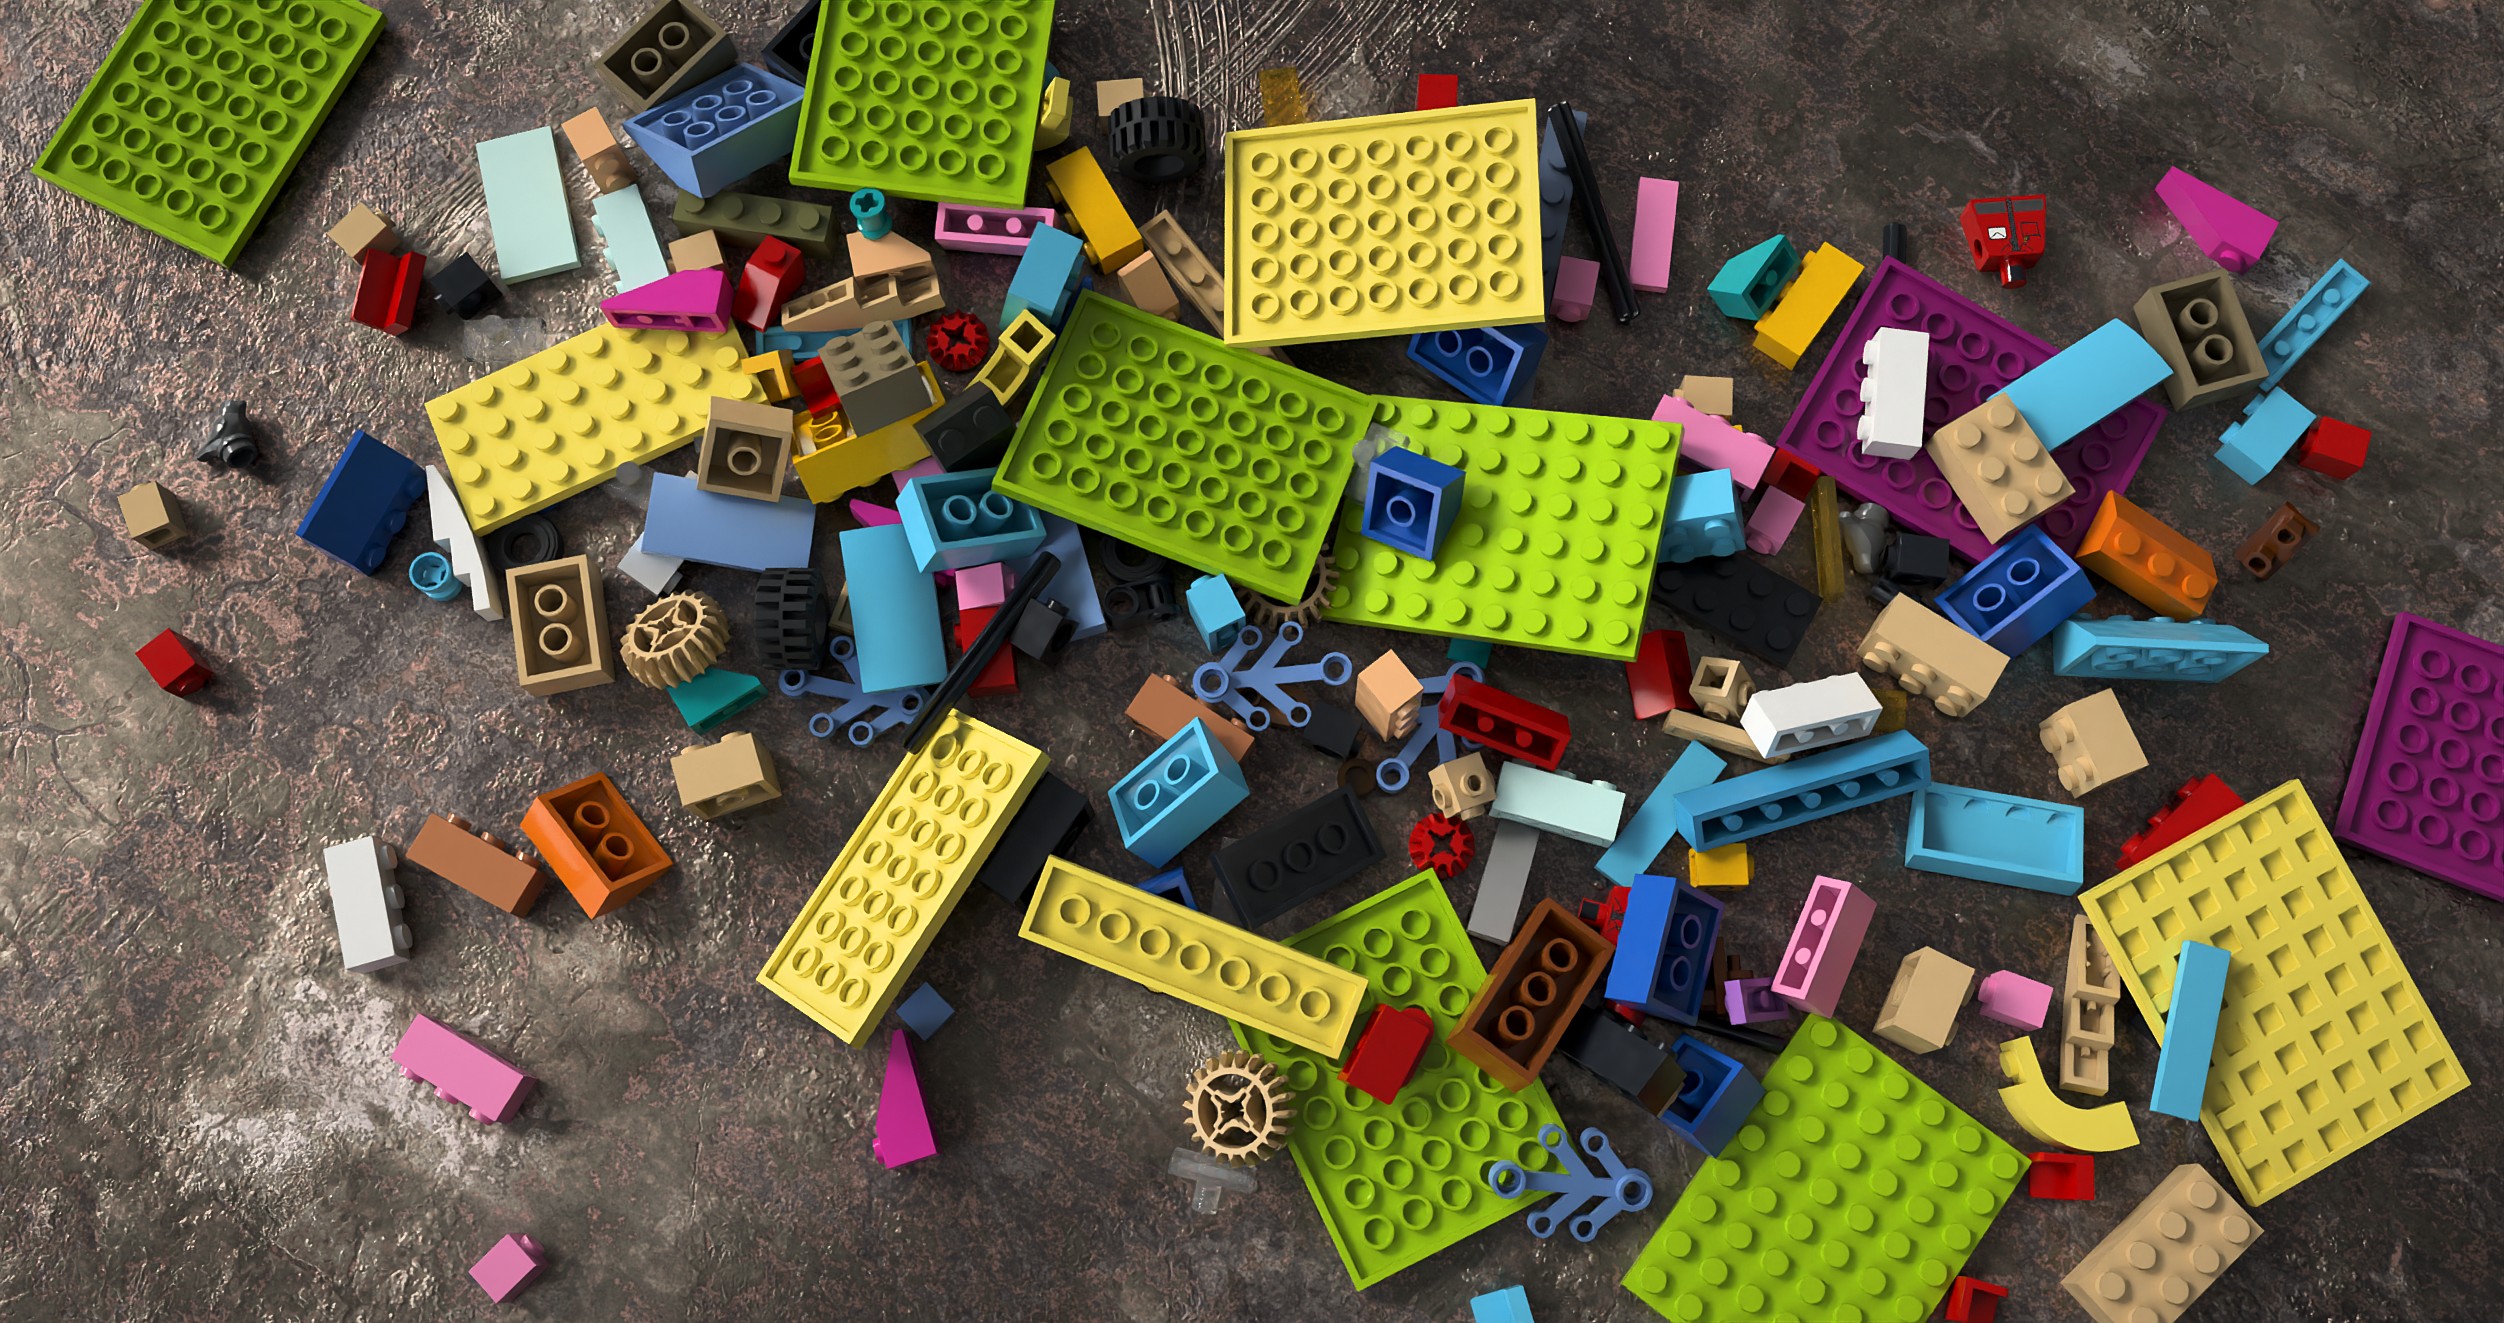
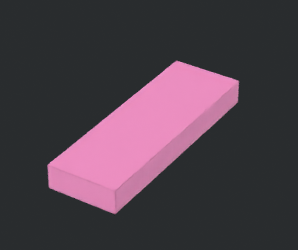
M1640 177L1628 273L1634 290L1666 293L1679 187L1678 181Z

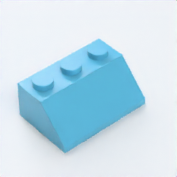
M1197 716L1107 793L1126 849L1159 869L1250 794L1239 764L1205 722Z

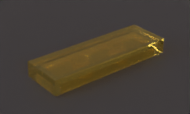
M1820 476L1810 490L1819 595L1824 599L1822 604H1834L1845 593L1835 476Z

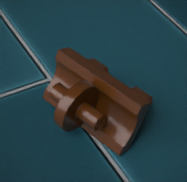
M2287 501L2235 551L2233 556L2241 561L2257 577L2267 581L2321 527L2304 517Z
M1723 936L1716 939L1699 1010L1702 1013L1709 1012V1017L1713 1018L1724 1017L1723 1015L1729 1014L1725 1007L1726 990L1724 982L1754 979L1753 970H1741L1740 955L1727 956V971Z

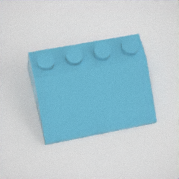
M2073 613L2052 629L2054 675L2219 683L2269 653V644L2232 625H2216V620L2196 619L2189 623H2175V619L2172 617H2155L2148 621H2134L2133 616L2114 615L2105 620L2092 619V615L2088 613Z

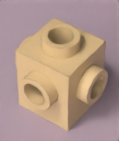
M1702 656L1689 693L1703 711V714L1709 719L1724 722L1726 719L1741 721L1752 694H1756V685L1740 661Z
M1480 752L1443 763L1428 772L1433 784L1432 793L1434 801L1438 808L1443 810L1446 819L1459 814L1463 821L1486 813L1484 805L1497 799L1493 775L1485 768Z

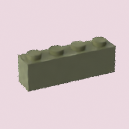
M680 188L672 219L683 238L713 229L722 245L756 250L766 236L770 235L801 250L802 257L834 261L841 225L832 206L720 190L718 194L712 197L702 199Z

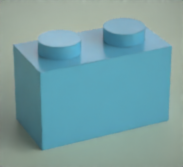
M2278 386L2265 397L2258 393L2242 410L2247 415L2243 422L2239 424L2234 421L2218 438L2224 444L2214 454V457L2253 486L2274 468L2317 416Z
M1223 573L1215 577L1212 574L1205 575L1191 584V589L1186 591L1189 613L1210 653L1213 654L1238 640L1239 631L1246 626V616Z

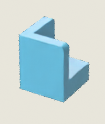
M1514 1285L1473 1297L1470 1300L1476 1323H1534L1523 1285Z

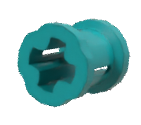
M874 188L861 189L850 200V209L857 218L858 230L862 233L863 237L870 240L880 239L887 235L892 228V219L885 210L886 202L883 194Z

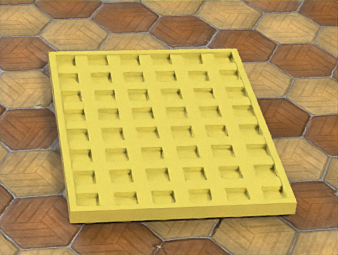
M2299 779L2287 781L2077 896L2161 1049L2183 941L2191 940L2231 951L2199 1118L2248 1206H2260L2471 1085L2470 1080Z

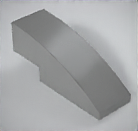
M1500 818L1466 934L1505 947L1507 946L1540 833L1539 829Z

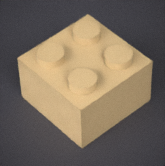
M711 396L698 464L697 489L778 503L793 434V410Z
M2111 688L2068 704L2038 724L2041 729V742L2049 753H2053L2059 766V779L2068 791L2071 790L2074 799L2119 782L2149 765Z
M745 731L732 732L723 736L720 743L708 747L705 744L692 745L684 748L681 751L682 755L670 758L682 805L704 821L782 796L770 750L752 733L746 734Z
M1928 946L1904 956L1872 1032L1918 1055L1941 1049L1943 1045L1948 1046L1958 1030L1959 1023L1954 1021L1959 1007L1960 1005L1965 1007L1974 992L1975 983L1971 982L1975 969Z

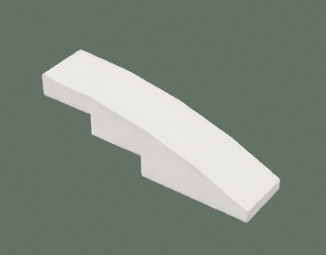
M435 465L426 466L434 541L448 553L451 552L454 576L466 586L472 587L474 611L487 621L504 619L497 579L483 538H479L472 531L459 494L449 478Z

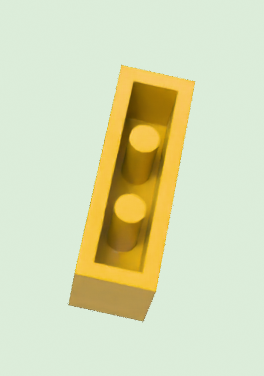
M1087 145L1046 166L1049 182L1045 183V188L1053 203L1061 202L1066 210L1063 218L1073 235L1079 233L1085 242L1081 248L1091 266L1098 264L1102 273L1106 275L1144 254L1143 240Z
M1826 241L1817 253L1809 250L1797 268L1802 274L1795 283L1789 279L1775 298L1780 302L1775 311L1772 312L1767 309L1756 323L1754 329L1759 333L1753 346L1792 371L1852 289L1865 266Z

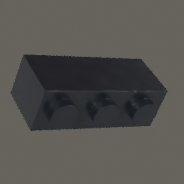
M1581 1004L1555 1046V1050L1574 1067L1656 1117L1687 1076L1675 1062L1678 1055L1659 1040L1654 1045L1647 1042V1036L1632 1024L1626 1023L1624 1027L1618 1025V1020L1601 1006H1597L1593 1010Z

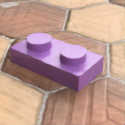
M1775 977L1724 982L1726 990L1725 1007L1730 1014L1731 1025L1790 1019L1787 1002L1770 991Z

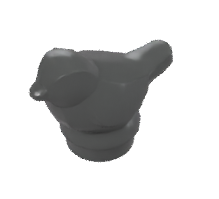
M226 400L220 404L218 417L209 428L205 446L195 454L198 461L207 462L219 456L220 460L229 467L241 468L247 466L256 458L258 452L255 447V441L251 437L252 426L246 417L247 402L245 400Z
M1874 503L1861 504L1859 509L1853 514L1848 511L1840 512L1838 519L1844 526L1845 542L1848 550L1853 555L1854 568L1862 574L1877 573L1880 556L1886 545L1885 533L1889 529L1890 514L1885 508Z

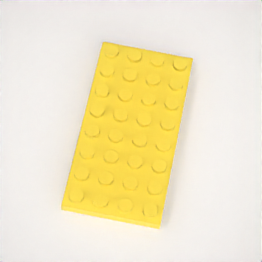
M731 315L727 332L614 328L610 322H607L424 403L472 531L479 538L525 515L540 511L704 437L711 396L772 406L757 373L751 375L744 374L741 360L750 358Z
M953 708L918 754L907 753L756 980L839 1038L861 1051L1028 794L1041 777L1051 758L1043 751Z

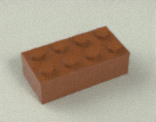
M1545 898L1529 911L1445 1042L1513 1093L1524 1089L1534 1082L1617 947L1551 898Z

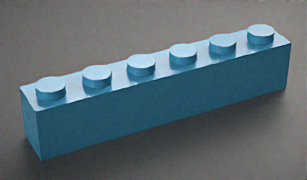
M1903 729L1673 795L1678 832L1699 853L1932 786L1929 749Z

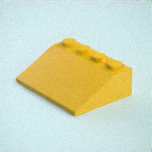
M927 360L916 364L933 406L857 438L844 408L816 420L813 419L809 409L793 415V434L790 452L793 464L813 505L821 501L824 503L835 501L847 490L857 486L867 487L873 485L881 479V476L895 470H909L917 465L919 460L931 456L929 450L912 426L946 403Z

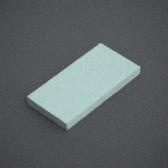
M551 126L476 143L502 281L509 285L581 267L558 148Z

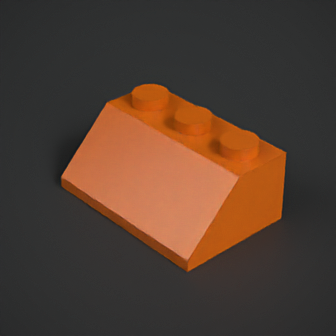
M2113 490L2107 492L2074 557L2076 561L2163 617L2174 618L2175 622L2200 616L2218 582L2212 556L2209 552Z
M603 771L537 796L520 824L521 828L591 920L624 906L671 869L674 864Z

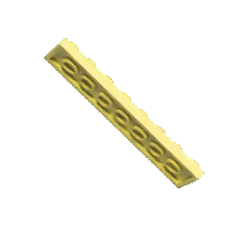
M1051 854L1048 856L1018 934L1022 938L1337 1060L1369 981L1368 977Z

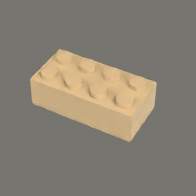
M2199 1163L2178 1165L2060 1283L2098 1323H2173L2264 1230Z

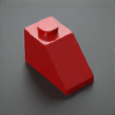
M767 235L746 262L732 305L731 317L765 333L781 312V305L791 299L806 279L802 251L773 236Z

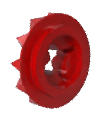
M957 309L955 313L948 315L942 313L940 319L935 324H930V332L926 341L929 353L938 365L948 370L962 371L974 367L984 358L989 347V334L985 324L974 313H963ZM965 330L963 336L969 345L957 343L950 349L952 343L946 333L958 335L960 331L963 332Z
M1431 813L1417 822L1409 838L1411 859L1422 872L1433 868L1439 879L1454 877L1463 872L1472 861L1475 853L1474 834L1466 822L1456 816L1446 819L1444 813ZM1451 832L1454 833L1449 847L1453 850L1452 853L1456 857L1451 853L1447 854L1445 851H1442L1431 858L1430 855L1433 852L1435 842L1429 833L1441 839L1446 835L1449 836Z

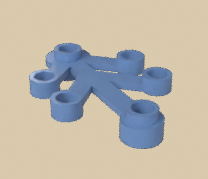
M1288 621L1281 625L1278 637L1251 670L1233 672L1247 652L1257 650L1263 642L1261 631L1255 626L1248 625L1239 631L1238 640L1219 663L1208 662L1197 669L1193 677V688L1197 696L1208 703L1224 701L1246 719V723L1252 731L1263 732L1268 729L1271 723L1269 712L1263 707H1254L1235 690L1252 687L1287 715V719L1293 727L1303 728L1307 726L1311 717L1310 708L1304 703L1294 701L1276 685L1323 680L1330 686H1342L1351 678L1352 664L1346 655L1332 652L1324 656L1321 663L1274 668L1290 647L1299 645L1303 640L1302 627L1297 622ZM1286 628H1296L1299 631L1298 638L1294 641L1285 640L1283 633ZM1248 631H1253L1258 635L1257 642L1251 646L1243 642V636ZM1333 663H1339L1343 666L1344 673L1338 678H1333L1328 673L1329 666ZM1210 676H1218L1221 679V686L1217 690H1209L1206 687V681ZM1296 708L1305 709L1307 712L1306 720L1301 723L1293 721L1291 718L1293 710ZM1256 712H1262L1266 716V722L1261 727H1255L1251 724V716Z
M847 636L836 637L831 642L830 652L837 661L843 663L855 684L812 676L808 670H782L778 678L780 689L786 696L792 699H802L810 693L849 700L848 703L830 714L819 713L812 717L809 723L810 731L820 740L830 739L838 728L874 706L888 708L889 710L870 723L859 721L850 727L849 738L859 748L871 746L876 737L900 722L910 725L931 697L929 692L923 687L876 695L863 693L856 645ZM847 643L850 645V650L847 654H837V648L841 644ZM792 674H800L801 679L797 685H788V678ZM909 698H917L919 701L918 706L914 710L905 709V703ZM823 720L829 721V729L824 733H818L816 730L817 724ZM862 728L868 729V738L864 741H857V731Z
M1462 661L1452 665L1446 676L1417 680L1424 688L1422 695L1445 693L1453 673L1486 684L1484 672L1475 663ZM1439 703L1434 706L1419 708V716L1415 719L1417 725H1421L1396 759H1386L1378 766L1376 773L1377 784L1384 792L1398 793L1407 786L1410 775L1409 768L1435 734L1440 757L1438 766L1457 759L1453 733L1439 728ZM1461 736V743L1468 751L1475 752L1484 746L1481 743L1471 744L1465 737ZM1389 771H1395L1399 774L1400 781L1396 784H1389L1384 778L1385 774Z
M1553 1123L1546 1124L1539 1130L1538 1140L1548 1152L1555 1154L1569 1174L1522 1170L1513 1161L1501 1160L1491 1167L1488 1175L1491 1188L1498 1196L1505 1199L1518 1197L1524 1189L1565 1193L1547 1209L1537 1208L1528 1215L1527 1225L1532 1233L1539 1238L1551 1236L1557 1224L1593 1195L1605 1196L1607 1198L1589 1214L1578 1212L1569 1221L1570 1232L1581 1242L1591 1241L1596 1236L1598 1229L1622 1209L1635 1212L1645 1208L1653 1196V1183L1650 1177L1641 1169L1634 1167L1626 1168L1609 1147L1608 1137L1595 1127L1587 1128L1582 1132L1580 1145L1590 1156L1599 1159L1611 1178L1594 1177L1567 1143L1566 1133ZM1554 1131L1558 1132V1141L1551 1145L1547 1144V1135ZM1596 1135L1600 1136V1144L1596 1148H1589V1139ZM1502 1171H1511L1512 1176L1508 1182L1500 1183L1498 1181ZM1630 1182H1636L1634 1193L1626 1195L1624 1193L1625 1186ZM1539 1218H1548L1545 1228L1535 1229V1223ZM1589 1221V1229L1584 1233H1578L1577 1227L1579 1223Z

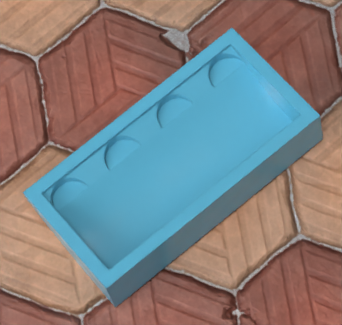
M2115 318L1996 392L1986 401L2005 391L2048 453L2051 454L2156 388L2174 372L2139 334Z
M903 523L839 532L863 693L876 695L942 683L949 674L934 572L920 574Z
M1931 782L1932 786L1913 791L1906 841V868L2072 896L2083 884L2084 808Z

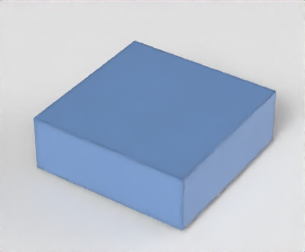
M925 982L895 1011L925 1042H928L956 1013L928 982Z

